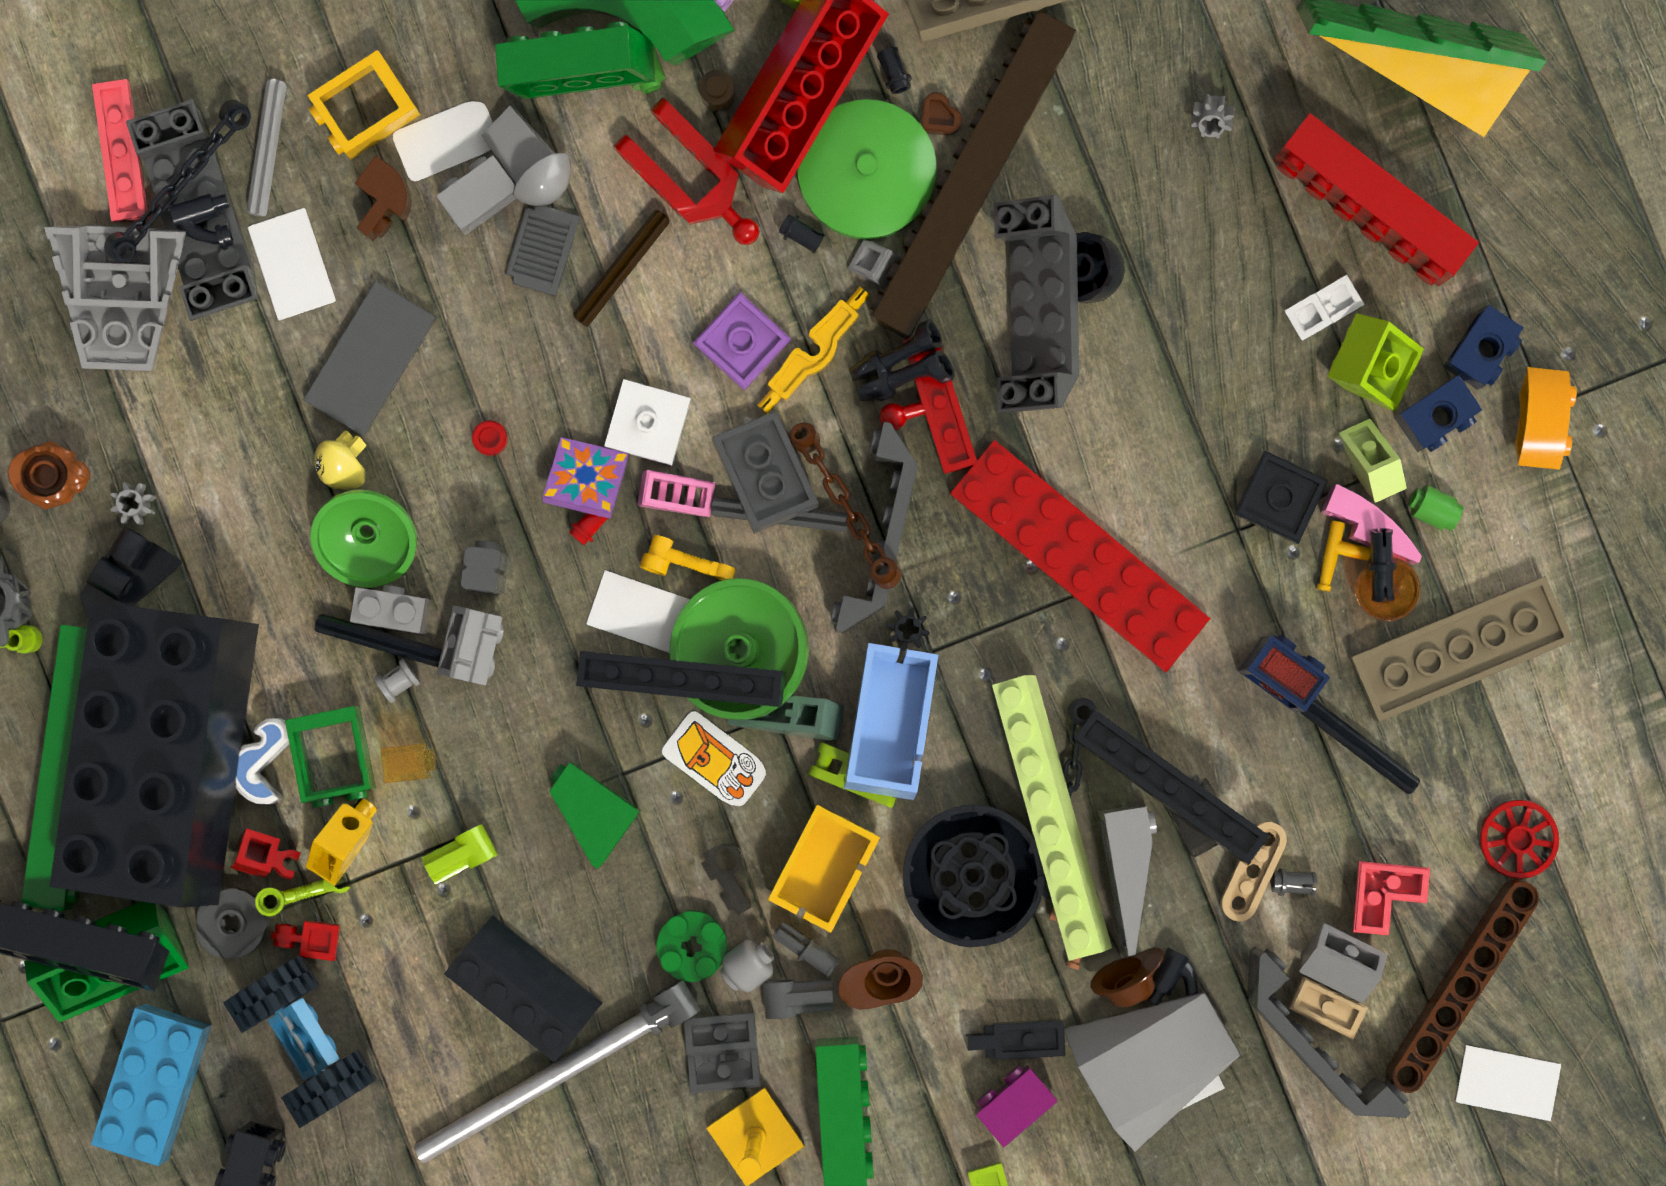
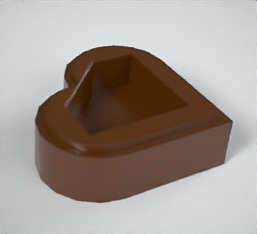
M939 92L927 95L923 102L921 125L926 133L953 135L960 129L962 123L961 114L956 108L950 107L948 98Z

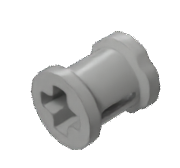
M401 659L399 665L385 675L374 677L376 684L390 703H394L396 696L412 685L417 686L421 683L405 659Z

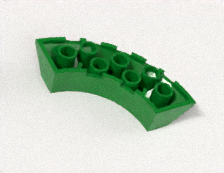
M515 0L526 22L539 28L556 20L580 15L581 13H600L623 19L640 30L652 42L665 62L675 66L735 31L725 12L715 0Z

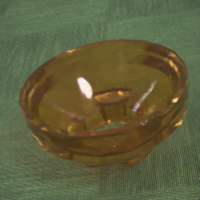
M1394 557L1393 559L1396 560L1397 569L1393 570L1395 600L1389 602H1375L1371 600L1372 571L1368 570V564L1361 570L1355 585V594L1361 608L1371 617L1381 621H1395L1407 616L1416 607L1421 593L1420 581L1415 570L1408 563Z

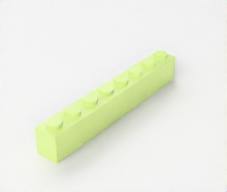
M1024 675L992 685L1068 960L1109 950L1112 948L1036 675Z

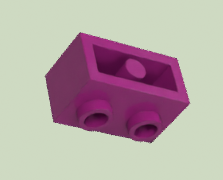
M1028 1064L1023 1069L1019 1065L1016 1066L1003 1078L1005 1084L996 1092L990 1089L976 1101L979 1106L974 1110L976 1116L1003 1148L1058 1102L1053 1093Z

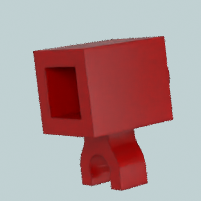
M245 829L240 834L230 868L261 878H265L271 869H274L281 877L291 880L295 871L287 870L283 866V861L285 858L297 861L301 852L295 850L278 851L279 838Z

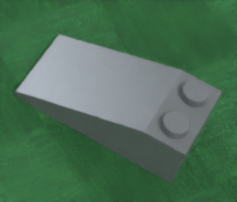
M1143 805L1098 811L1121 950L1128 956L1136 955L1153 843L1151 834L1157 833L1154 813L1147 811V807Z

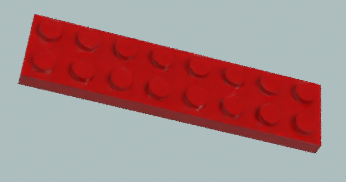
M994 440L977 460L978 464L972 466L949 495L1166 673L1211 618Z

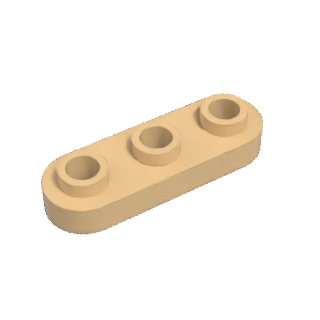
M1266 821L1256 825L1265 833L1269 832L1273 836L1272 843L1268 846L1263 845L1249 864H1255L1258 867V874L1250 878L1246 873L1248 866L1238 859L1220 899L1221 910L1225 916L1234 921H1246L1254 915L1287 843L1286 833L1276 823ZM1240 896L1244 904L1242 908L1236 910L1232 907V900Z

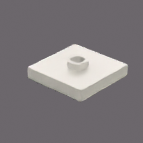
M623 379L604 446L672 466L691 398Z

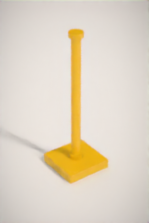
M765 1086L709 1124L706 1128L745 1186L750 1185L805 1147V1144Z

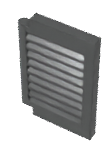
M536 206L535 210L524 209L505 272L506 275L514 277L513 284L557 297L580 216L547 206Z

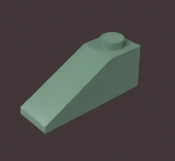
M791 696L782 707L769 714L749 720L728 719L727 724L806 738L839 741L844 706L827 699Z

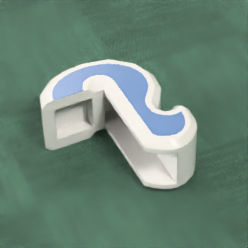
M271 718L260 722L255 727L254 733L260 735L261 741L243 745L239 754L236 788L247 800L256 804H273L284 798L260 774L289 745L285 720L280 718Z

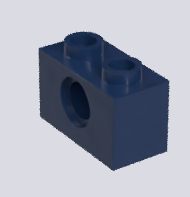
M1489 304L1480 309L1443 365V368L1456 376L1459 375L1463 381L1477 390L1486 386V384L1492 386L1503 370L1499 364L1505 355L1511 357L1521 344L1522 339L1518 336L1524 327ZM1480 341H1487L1491 344L1493 348L1491 358H1486L1480 354L1478 348Z
M1458 375L1395 416L1394 419L1417 452L1426 447L1432 452L1448 441L1445 435L1456 428L1461 433L1475 424L1477 420L1474 415L1482 411V408ZM1435 408H1441L1446 412L1447 423L1444 426L1438 425L1433 420L1432 413Z

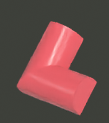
M1358 861L1352 932L1389 935L1392 900L1427 903L1430 868Z

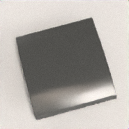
M754 1013L692 1018L684 1021L691 1094L761 1088Z

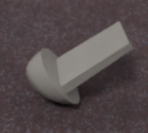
M510 105L481 136L516 183L513 195L519 202L532 206L551 204L562 196L569 184L571 176L569 155L566 153L555 154L521 114Z

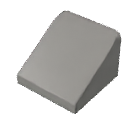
M863 239L847 269L876 286L885 289L889 283L886 277L896 260L900 262V258L890 249Z

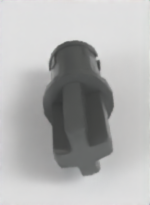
M787 921L780 923L773 934L774 939L799 956L797 960H805L827 978L840 961V958L835 957L817 944L815 937L810 939Z

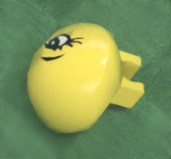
M345 430L335 441L327 440L320 443L314 455V466L319 479L333 489L350 490L361 487L365 482V468L356 457L366 447L363 440L357 435L353 438Z

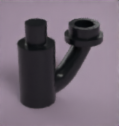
M209 193L169 206L176 228L186 231V236L197 241L221 245L224 251L228 250L229 246L234 245L233 236L228 225H216V231L206 230L196 225L197 223L218 217V211L230 207L226 194L213 198Z
M1169 947L1166 949L1161 964L1152 976L1155 987L1153 994L1147 999L1148 1001L1159 1005L1165 994L1171 995L1180 976L1184 980L1186 996L1199 993L1197 974L1189 958Z

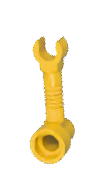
M655 534L653 535L648 553L643 554L639 565L640 568L646 571L666 576L669 564L674 563L691 568L692 570L694 569L695 571L697 570L721 581L733 579L735 568L703 558L700 559V557L697 558V556L694 557V555L673 549V540Z

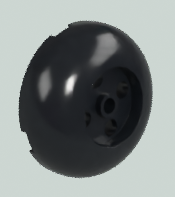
M984 805L957 806L931 818L912 839L903 865L905 896L917 920L939 939L963 947H981L997 944L1018 933L1036 912L1045 885L1044 870L1036 841L1022 823L1008 813ZM967 842H971L976 846V854L971 858L964 857L961 852L962 846ZM996 863L1002 864L1005 868L1004 875L999 879L993 878L990 875V868ZM977 869L979 871L978 879L969 881L966 876L967 870ZM945 871H951L955 874L956 881L951 886H945L940 881V877ZM974 892H980L984 896V902L979 907H973L969 903V897Z

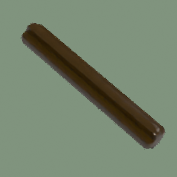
M657 209L652 212L575 310L573 317L580 324L586 327L591 324L668 226L670 220L663 212Z

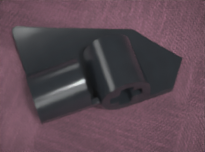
M124 526L107 555L98 561L86 581L87 585L80 595L86 616L89 617L91 601L135 606L180 567L182 560L136 531Z

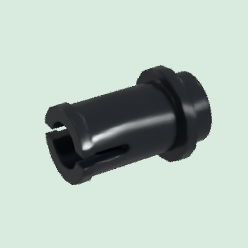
M890 47L877 54L887 79L885 87L891 90L892 94H900L911 88L910 81L912 77L905 71L898 47Z
M788 214L779 230V233L784 235L783 239L787 240L789 238L815 254L825 234L798 220L800 216L796 215L793 217Z

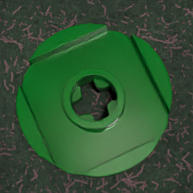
M696 910L684 911L673 916L662 927L657 939V955L661 961L662 968L679 980L683 979L686 982H697L711 977L722 965V959L727 953L728 947L727 937L721 925L711 915ZM690 936L697 937V943L702 945V951H695L694 956L687 955V949L682 948V942H688Z

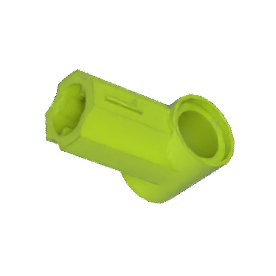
M483 824L454 838L455 841L422 857L424 867L434 884L443 882L468 867L472 869L498 855Z

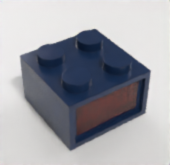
M1281 634L1278 637L1275 635L1261 637L1238 669V672L1293 712H1306L1330 678V676L1323 672L1326 666L1310 655L1307 657L1300 656L1294 651L1297 646Z

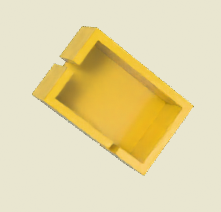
M817 804L768 900L794 914H797L800 906L805 908L806 911L803 914V919L831 933L862 874V870L856 867L858 862L866 866L880 836Z

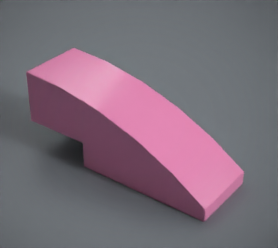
M1338 484L1330 487L1320 513L1352 525L1347 539L1371 547V529L1377 528L1378 532H1380V528L1393 529V557L1411 565L1420 562L1422 556L1412 541L1377 506Z

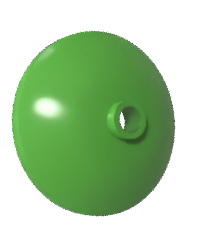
M351 490L335 495L322 505L311 526V546L317 561L332 577L351 586L373 588L387 585L397 580L410 567L416 553L417 534L410 516L396 501L378 492ZM368 525L373 528V531H365L362 526Z

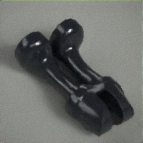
M931 319L921 322L917 326L914 336L904 344L884 353L873 350L865 354L861 361L849 369L853 381L870 377L875 373L879 375V379L856 389L860 401L875 399L884 401L895 395L896 388L921 377H932L940 383H947L954 379L953 366L947 355L941 351H936L911 365L891 371L892 366L922 352H929L942 346L941 334Z

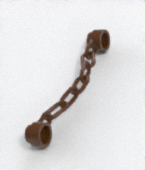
M810 423L796 424L790 432V442L797 451L803 453L810 464L818 465L825 476L823 479L824 489L835 504L843 505L848 514L846 518L848 529L855 539L862 540L865 544L863 555L871 567L870 576L872 580L883 589L895 587L901 580V569L893 559L886 556L878 543L870 541L868 537L871 530L863 514L854 512L847 502L849 499L847 487L839 475L829 473L822 462L824 451L820 446V434ZM807 432L803 439H798L801 433ZM817 449L819 456L817 454H813L812 459L809 453ZM834 479L844 493V496L842 494L838 495L839 499L836 498L828 485V482L833 484ZM858 518L865 528V531L863 529L858 530L859 535L851 523V520L857 523ZM874 548H876L879 555L881 556V558L877 559L875 562H873L868 553L869 551L872 555L875 554L876 551ZM889 567L886 574L879 575L881 568Z

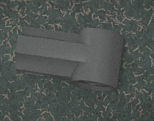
M832 979L805 982L775 980L763 983L766 1019L790 1018L797 1016L798 1013L834 1011Z

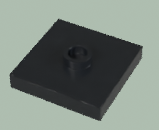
M1263 451L1233 515L1290 542L1299 544L1328 480L1276 455Z

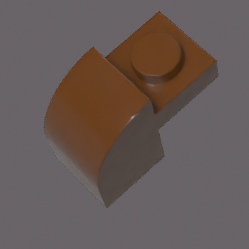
M375 155L355 182L361 191L376 201L357 226V229L372 242H374L377 236L381 238L388 232L393 223L391 220L393 215H396L405 222L412 206L411 193L406 182L395 169Z

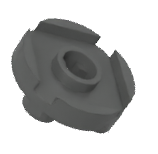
M237 887L223 889L220 893L219 905L199 906L196 915V934L200 944L210 954L221 958H240L252 953L263 942L266 931L269 928V919L257 910L255 906L256 896L253 893ZM227 914L231 917L236 915L239 917L238 925L240 928L237 932L233 929L227 932L224 929L227 923L224 917Z

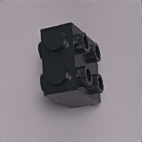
M250 1121L243 1127L238 1128L235 1134L231 1133L224 1150V1154L229 1155L226 1168L219 1170L215 1186H275L277 1176L272 1175L276 1162H281L285 1153L287 1142L282 1141L285 1130Z

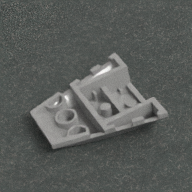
M70 225L44 227L47 239H50L54 254L52 259L55 270L59 273L63 288L62 296L70 314V326L82 368L152 371L154 369L186 231L149 227L146 236L136 246L134 258L126 263H118L106 254L104 243L112 233H124L130 226ZM135 228L129 237L135 240L141 232H138ZM123 246L120 249L119 254H122L126 250L127 246Z
M1205 992L1159 1003V1005L1144 1009L1131 1010L1128 1013L1109 1018L1096 1019L1086 1024L1064 1028L1079 1070L1113 1129L1134 1151H1137L1241 1054Z

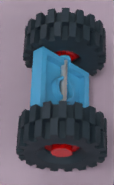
M301 955L263 976L223 1002L241 1033L275 1014L267 1021L302 1079L306 1080L313 1076L281 1097L299 1128L315 1120L377 1080L359 1049L336 1062L340 1058L336 1053L337 1048L334 1041L329 1035L324 1034L318 1024V1016L313 1007L306 1004L304 999L301 998L319 986Z

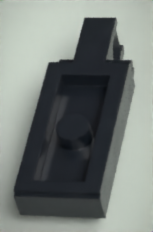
M1064 1020L992 1023V1025H984V1033L966 1034V1047L968 1051L985 1050V1057L994 1058L995 1060L1066 1056Z

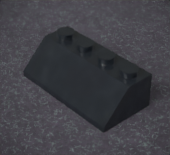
M494 915L466 945L444 973V975L554 1063L603 1003Z

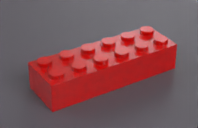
M802 0L713 152L761 187L783 194L889 13L873 0Z
M1309 113L1274 158V161L1279 164L1277 168L1282 174L1290 179L1296 177L1307 185L1305 190L1312 197L1320 201L1324 198L1334 206L1333 211L1337 216L1347 222L1352 220L1362 228L1360 232L1367 239L1374 243L1380 241L1390 249L1388 253L1393 259L1401 264L1406 262L1418 270L1416 275L1428 285L1432 286L1435 283L1437 286H1441L1452 278L1480 243L1311 113Z

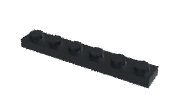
M580 651L576 686L782 707L786 672Z
M1095 710L1074 737V740L1245 865L1248 866L1268 840L1269 835L1098 711Z

